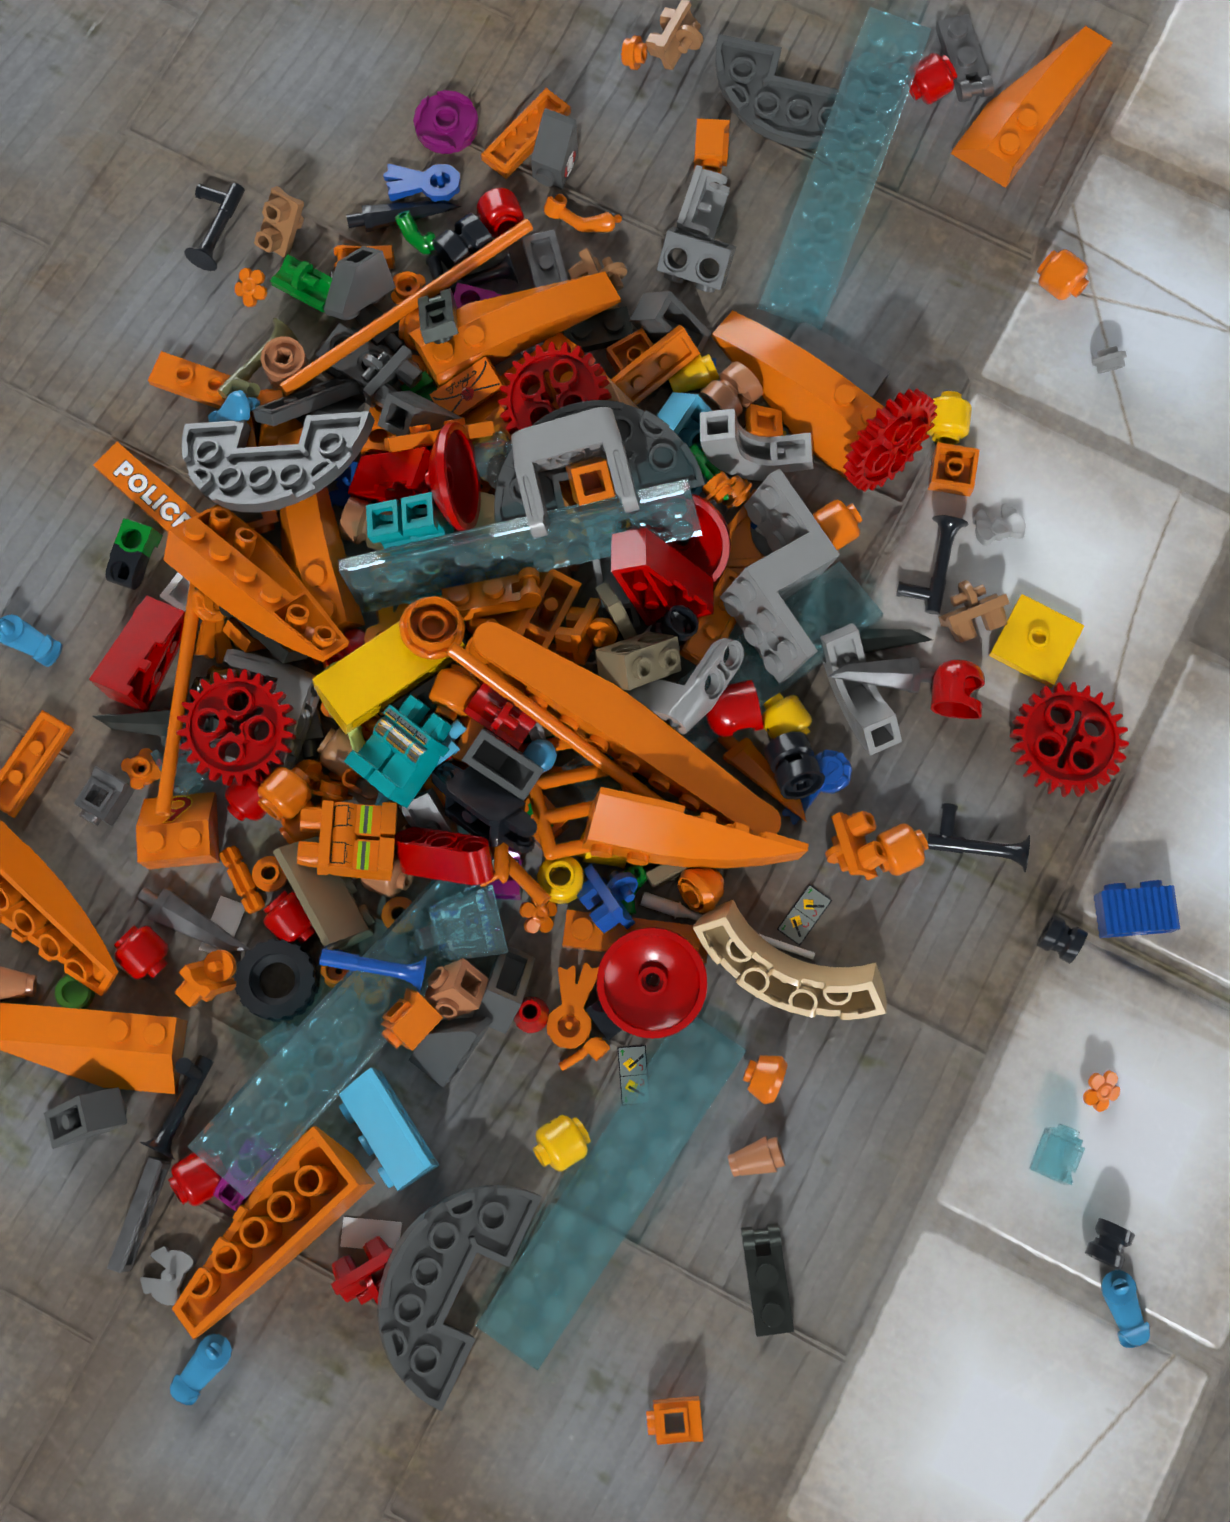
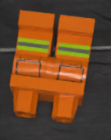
M323 800L322 808H301L300 831L319 832L320 838L319 842H298L297 864L316 867L317 875L331 874L343 877L391 881L397 803L382 802V805H359L349 802L334 803V801Z

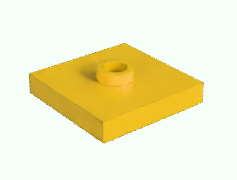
M1021 594L1007 620V625H1004L989 656L1052 688L1072 652L1084 625Z

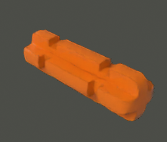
M231 846L222 850L219 853V857L226 868L228 867L227 873L238 896L243 898L241 902L245 911L249 914L260 911L265 907V902L261 894L256 892L258 888L253 882L247 865L242 862L243 857L236 846Z

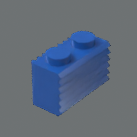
M1162 880L1140 882V888L1127 889L1126 883L1104 885V891L1094 895L1100 938L1172 933L1180 929L1174 885L1163 886Z

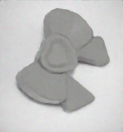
M1002 505V519L996 518L991 522L985 511L980 509L973 517V524L976 525V537L985 546L991 544L994 540L1001 541L1003 538L1008 537L1021 539L1025 535L1026 524L1024 518L1017 513L1016 509Z
M163 1246L150 1255L166 1268L161 1273V1279L141 1277L140 1281L144 1294L151 1293L152 1297L161 1304L174 1305L180 1297V1288L186 1278V1273L197 1262L193 1255L186 1251H169L167 1246Z

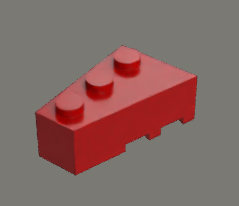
M426 447L361 456L348 494L369 500L372 504L397 499L401 504V498L430 492L426 486L425 473L428 470L431 452ZM421 504V505H416V506H414V507H416V508H426L427 505H426V504Z
M633 528L625 532L612 534L611 572L646 626L653 625L674 605L688 607L696 617L714 614L713 578L647 528Z

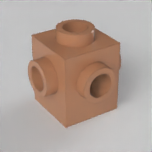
M462 958L443 967L439 966L430 974L428 978L429 985L424 998L441 1016L451 1020L479 1009L489 979Z

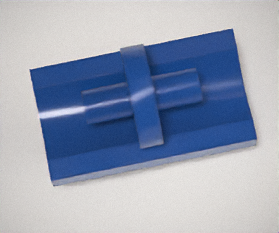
M590 864L583 870L588 880L584 882L582 890L578 893L577 897L588 910L603 900L604 903L589 914L595 925L603 933L618 923L629 929L635 924V921L621 900H625L628 903L634 900L635 895L633 893L638 887L637 879L630 872L619 873L618 871H613L609 876L611 880L608 882Z

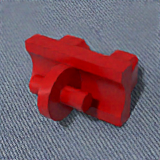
M484 682L463 711L517 750L537 723Z
M376 1236L363 1246L369 1261L357 1267L350 1255L343 1256L332 1263L336 1281L331 1283L335 1294H340L345 1302L348 1303L357 1297L361 1305L371 1299H374L378 1305L382 1275L393 1251L380 1236Z

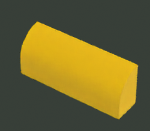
M399 621L314 677L312 682L331 716L343 732L348 734L455 660L449 656L431 660L420 658L413 654L401 639ZM462 642L460 646L462 648H465V645Z

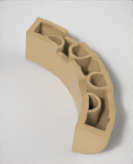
M734 899L720 904L712 911L705 913L693 926L697 937L712 960L717 965L720 963L726 971L735 977L736 983L740 987L772 1006L807 1017H815L816 1015L838 1016L841 1020L862 1019L886 1014V994L876 963L856 967H828L807 963L791 957L769 944L756 933L739 911Z

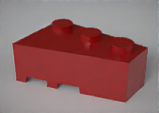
M146 595L142 603L135 608L131 619L89 680L110 699L139 711H148L180 648L185 611Z

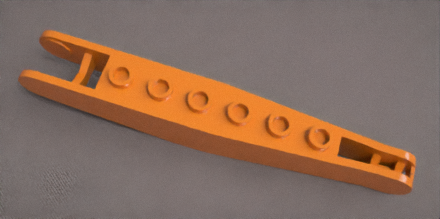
M496 622L481 624L468 640L465 647L466 651L599 751L618 760V763L623 768L644 776L648 779L649 784L662 792L668 791L678 797L679 803L685 806V808L694 812L699 810L700 812L716 815V821L721 825L735 822L748 825L753 830L752 834L757 836L765 831L775 834L779 832L781 817L772 805L754 794L646 706L617 685Z

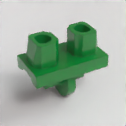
M287 254L280 270L271 278V285L309 306L325 312L324 305L332 277L313 268L311 263L307 261L302 262Z

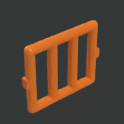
M558 737L546 739L553 744L555 751L571 749L570 746ZM531 742L521 744L518 750L523 753ZM616 759L613 760L615 763H617L619 766H621V765L618 763V760H616ZM595 765L541 775L530 791L529 799L537 824L542 851L547 860H556L591 852L589 849L582 848L584 839L556 844L551 824L587 817L593 800L547 810L542 790L608 776ZM621 785L623 792L631 793Z

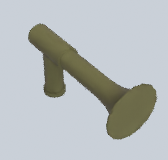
M273 318L274 331L268 341L217 389L218 393L225 400L230 393L242 390L248 397L256 398L259 396V385L248 381L262 366L260 359L264 346L272 339L281 336L291 337L299 342L295 333L284 322Z

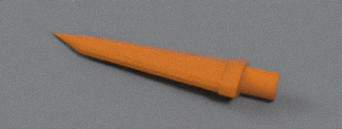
M719 736L717 741L728 750L722 757L728 764L734 766L782 805L807 822L801 800L786 799L782 796L774 778L775 774L770 769L767 760L749 738L746 737L738 741L733 736Z

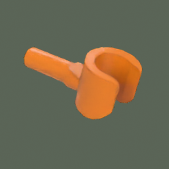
M348 768L342 777L330 771L329 777L331 779L342 781L346 787L357 794L362 792V789L355 785L356 781L362 778V776L352 768Z
M601 1037L591 1038L578 1052L558 1064L561 1070L564 1071L584 1059L588 1054L597 1062L610 1050V1046Z

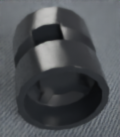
M469 212L454 224V231L445 230L433 239L432 245L443 264L450 270L493 241V238L480 219Z
M794 731L784 733L775 737L765 747V757L770 769L775 774V781L784 798L794 800L805 798L815 793L824 784L825 776L819 762L814 757L815 753L806 734Z

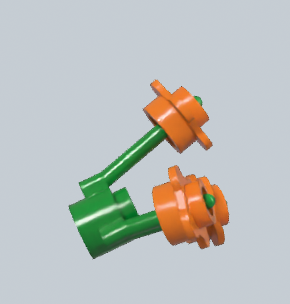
M696 443L689 447L696 458L703 476L708 480L702 487V491L707 495L705 500L708 502L715 500L718 504L726 505L728 509L733 506L738 507L746 501L750 495L751 482H748L747 479H742L739 475L729 479L724 471L721 472L706 458L703 450L699 449ZM689 489L683 490L684 492L691 493Z

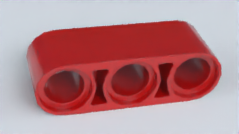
M421 827L407 828L395 835L400 868L404 874L466 885L484 884L494 877L489 841L484 837Z

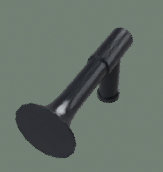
M200 183L196 187V198L221 204L201 244L196 248H186L184 251L186 258L198 268L207 271H215L217 269V264L213 259L214 248L245 192V189L237 183H232L227 193L206 187Z
M507 250L506 257L499 264L465 276L446 289L451 288L454 295L457 283L476 287L498 279H511L516 281L517 284L519 282ZM437 255L427 258L426 264L429 266L432 280H435L444 274L441 259Z
M947 515L932 517L933 521L939 526L940 540L929 588L899 581L896 594L898 597L904 596L925 600V612L939 615L941 612L954 538L962 527L968 526L967 521Z
M951 803L942 804L940 834L928 833L927 842L929 849L1002 857L1017 862L1023 867V871L1026 872L1030 849V835L1023 842L1016 844H1000L955 837L953 834L958 806Z
M199 1055L195 1064L186 1057L180 1058L176 1062V1071L187 1076L182 1086V1091L159 1132L151 1140L140 1142L141 1144L175 1160L171 1152L173 1137L194 1096L199 1092L214 1061Z

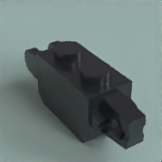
M447 761L439 768L433 770L431 782L446 796L445 815L471 835L486 838L489 841V847H498L504 842L512 849L519 851V853L532 852L535 846V837L532 836L536 833L537 824L534 818L532 819L525 812L526 803L471 766L463 770Z

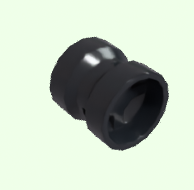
M674 605L652 625L650 632L678 636L680 648L685 641L697 633L699 628L698 620L693 611L688 607Z
M1054 914L1044 927L1037 946L1045 951H1057L1059 958L1070 964L1084 945L1088 932L1079 927L1069 928L1065 923V919Z
M1099 1218L1095 1230L1100 1237H1095L1094 1241L1088 1243L1085 1254L1110 1267L1121 1270L1125 1261L1122 1247L1131 1246L1135 1234L1115 1223Z

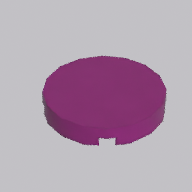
M438 91L437 95H433L430 98L428 95L421 100L415 109L413 122L417 138L424 147L435 153L452 154L460 152L471 145L477 136L479 127L477 111L472 101L457 91Z

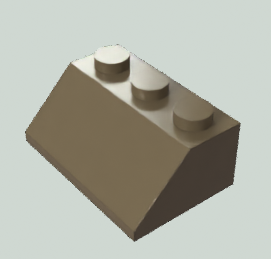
M319 836L302 841L319 842ZM298 842L273 850L277 861L326 949H340L344 952L374 935L370 925L375 921L365 903L360 906L357 904L353 894L358 890L351 877L331 874L317 875L316 867L297 864Z

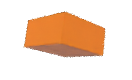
M643 328L607 347L606 356L618 374L652 347L653 343Z
M937 442L933 452L928 490L970 497L975 486L980 449Z

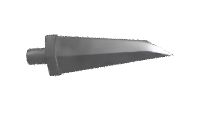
M908 657L905 659L844 664L827 677L899 689L909 693H918L920 682L932 683L935 671L933 669L920 668L917 657Z
M167 887L162 890L160 895L147 888H143L138 895V901L151 907L147 919L154 923L157 922L228 952L247 951L249 949Z

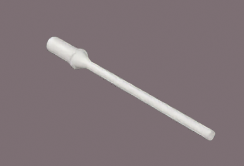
M644 892L640 904L641 906L674 916V919L679 917L698 920L703 916L689 910L680 901L677 903L648 892ZM759 934L774 947L812 960L814 959V952Z

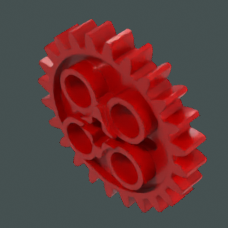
M552 341L549 343L548 351L544 352L539 345H536L535 356L532 357L525 351L523 352L525 363L512 362L517 371L515 374H504L510 385L499 387L500 391L507 397L498 400V404L503 409H506V411L500 414V417L504 422H509L505 428L512 435L518 430L531 427L542 416L556 410L551 404L554 402V398L545 379V372L547 371L550 373L552 387L558 393L556 401L559 408L577 402L608 400L612 398V394L608 389L604 388L610 384V381L606 375H602L604 369L600 363L594 364L595 358L591 353L584 356V351L580 346H577L571 353V347L567 342L562 344L559 351ZM573 372V376L569 381L565 383L559 382L564 373ZM540 384L537 393L527 395L528 389L532 385Z
M916 388L914 391L908 389L904 395L899 392L894 402L888 399L886 406L882 410L877 408L876 416L873 419L866 420L867 427L857 432L858 436H860L859 439L850 444L853 450L845 456L848 462L843 465V468L846 470L844 476L848 478L847 480L859 490L861 489L866 492L869 488L871 491H874L877 485L883 487L887 478L892 481L898 471L903 472L905 463L914 460L913 454L923 448L920 445L922 441L930 437L927 431L935 426L932 422L937 417V413L934 412L937 409V406L934 404L935 401Z
M231 668L227 671L226 679L218 672H214L213 684L204 679L200 680L203 688L201 693L190 689L189 692L195 699L193 703H181L189 712L188 715L177 716V720L185 723L186 728L176 731V734L187 738V741L182 743L179 748L184 751L192 750L186 761L190 764L200 761L196 772L203 775L210 770L209 780L216 782L222 775L223 784L226 786L232 784L234 777L240 786L246 785L247 776L253 782L259 783L260 771L267 775L273 772L270 767L272 762L281 766L284 765V762L278 756L280 752H292L284 743L285 740L296 739V735L287 731V727L297 724V721L286 717V714L294 708L290 704L281 705V702L287 695L283 691L273 694L277 686L275 682L270 680L263 686L264 675L261 673H257L251 680V673L247 669L242 670L239 678ZM247 694L249 698L247 707L244 710L236 711L234 708L235 698L238 695ZM258 708H263V712L260 715L250 718L256 713ZM217 715L219 719L218 727L215 731L207 733L205 730L206 719L209 716ZM235 720L241 723L239 726L241 733L238 735L232 732L234 730L232 723ZM267 722L269 725L268 736L263 740H256L254 736L255 728L260 723ZM222 738L214 748H211L210 744L212 741ZM231 744H238L240 748L238 758L228 762L225 758L227 747Z
M1058 682L1054 686L1053 693L1045 686L1040 691L1041 698L1033 693L1028 698L1030 705L1023 703L1018 709L1023 716H1016L1012 721L1020 729H1015L1010 733L1011 738L1019 740L1010 749L1012 752H1021L1022 754L1015 764H1026L1029 767L1023 774L1024 777L1031 776L1032 774L1037 776L1034 784L1036 788L1043 782L1048 783V794H1051L1057 787H1060L1062 797H1066L1069 795L1071 788H1073L1076 796L1081 797L1085 793V786L1091 793H1094L1099 789L1098 782L1105 786L1111 781L1108 774L1115 776L1120 771V768L1115 763H1122L1126 760L1127 756L1118 750L1125 749L1129 745L1128 741L1119 739L1120 736L1128 731V728L1117 727L1116 724L1123 715H1112L1110 713V710L1115 705L1114 702L1107 703L1106 705L1101 703L1103 692L1098 693L1094 698L1090 696L1091 689L1089 685L1082 692H1078L1076 682H1072L1067 691H1065L1061 682ZM1054 710L1062 713L1065 718V724L1054 722L1050 711ZM1075 711H1078L1081 716L1071 736L1073 744L1065 753L1063 768H1059L1057 763L1067 743L1065 735L1072 728ZM1085 723H1092L1096 726L1099 732L1097 737L1091 736L1085 731ZM1044 742L1051 745L1054 756L1049 757L1042 754L1039 749V743ZM1073 755L1084 757L1088 764L1087 769L1077 767L1074 764Z

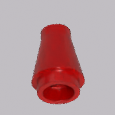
M525 997L514 1017V1022L524 1032H539L547 1025L550 1014L549 1008L538 997ZM529 1006L535 1007L537 1015L533 1019L524 1017V1010H527Z

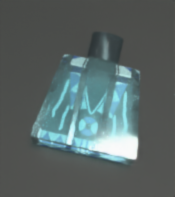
M487 884L485 887L472 885L430 906L429 912L432 925L415 930L416 941L421 950L438 946L440 956L449 960L508 953L495 893L491 884Z

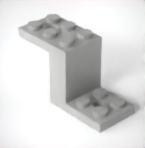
M778 469L767 476L744 505L750 520L758 526L767 539L769 547L774 552L746 567L720 598L724 602V607L728 614L735 618L743 630L747 642L754 646L763 659L767 671L774 675L780 684L790 678L818 652L783 600L811 585L840 554L781 469Z

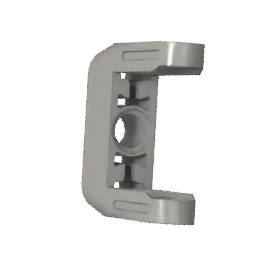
M593 408L518 430L511 436L514 468L528 525L534 539L547 536L550 525L538 473L606 454L615 492L619 497L620 504L624 507L625 513L640 510L625 446L611 408Z
M650 625L645 632H650L652 625ZM722 638L712 643L685 685L658 679L624 691L646 706L679 734H686L714 707L739 669L744 656L743 646L739 641ZM729 647V657L724 663V652ZM710 675L711 683L707 691H705V682Z
M227 649L222 662L225 666L231 669H240L241 672L243 669H247L250 671L252 679L257 673H261L264 675V682L272 680L277 684L273 694L279 691L286 693L287 696L281 702V705L290 704L293 706L294 709L287 713L286 717L295 719L297 724L287 727V731L296 735V739L285 740L284 743L292 752H280L278 755L284 762L283 766L274 762L270 764L272 771L277 767H286L292 770L299 758L320 698L312 682V679L317 675L278 660L239 650ZM267 722L261 723L256 740H263L268 736L269 725ZM222 738L212 741L210 744L211 748H214ZM231 744L227 747L225 751L227 761L232 762L238 758L240 753L238 744Z

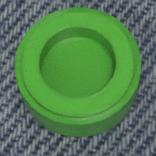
M70 975L60 979L55 988L56 1001L64 1008L85 1009L92 1003L95 995L94 991Z

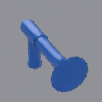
M322 948L319 965L399 978L411 983L417 992L420 993L426 968V956L417 963L400 964L360 957L357 954L346 953L340 949L330 950Z

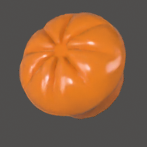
M433 596L418 599L404 610L399 623V631L403 643L413 654L420 658L437 660L448 656L446 652L454 642L461 645L465 634V624L461 613L455 605L445 598Z

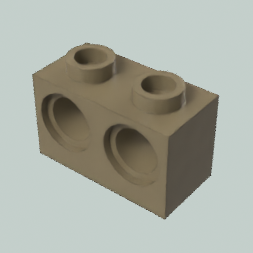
M648 631L595 650L598 675L624 690H631L682 671L678 636Z

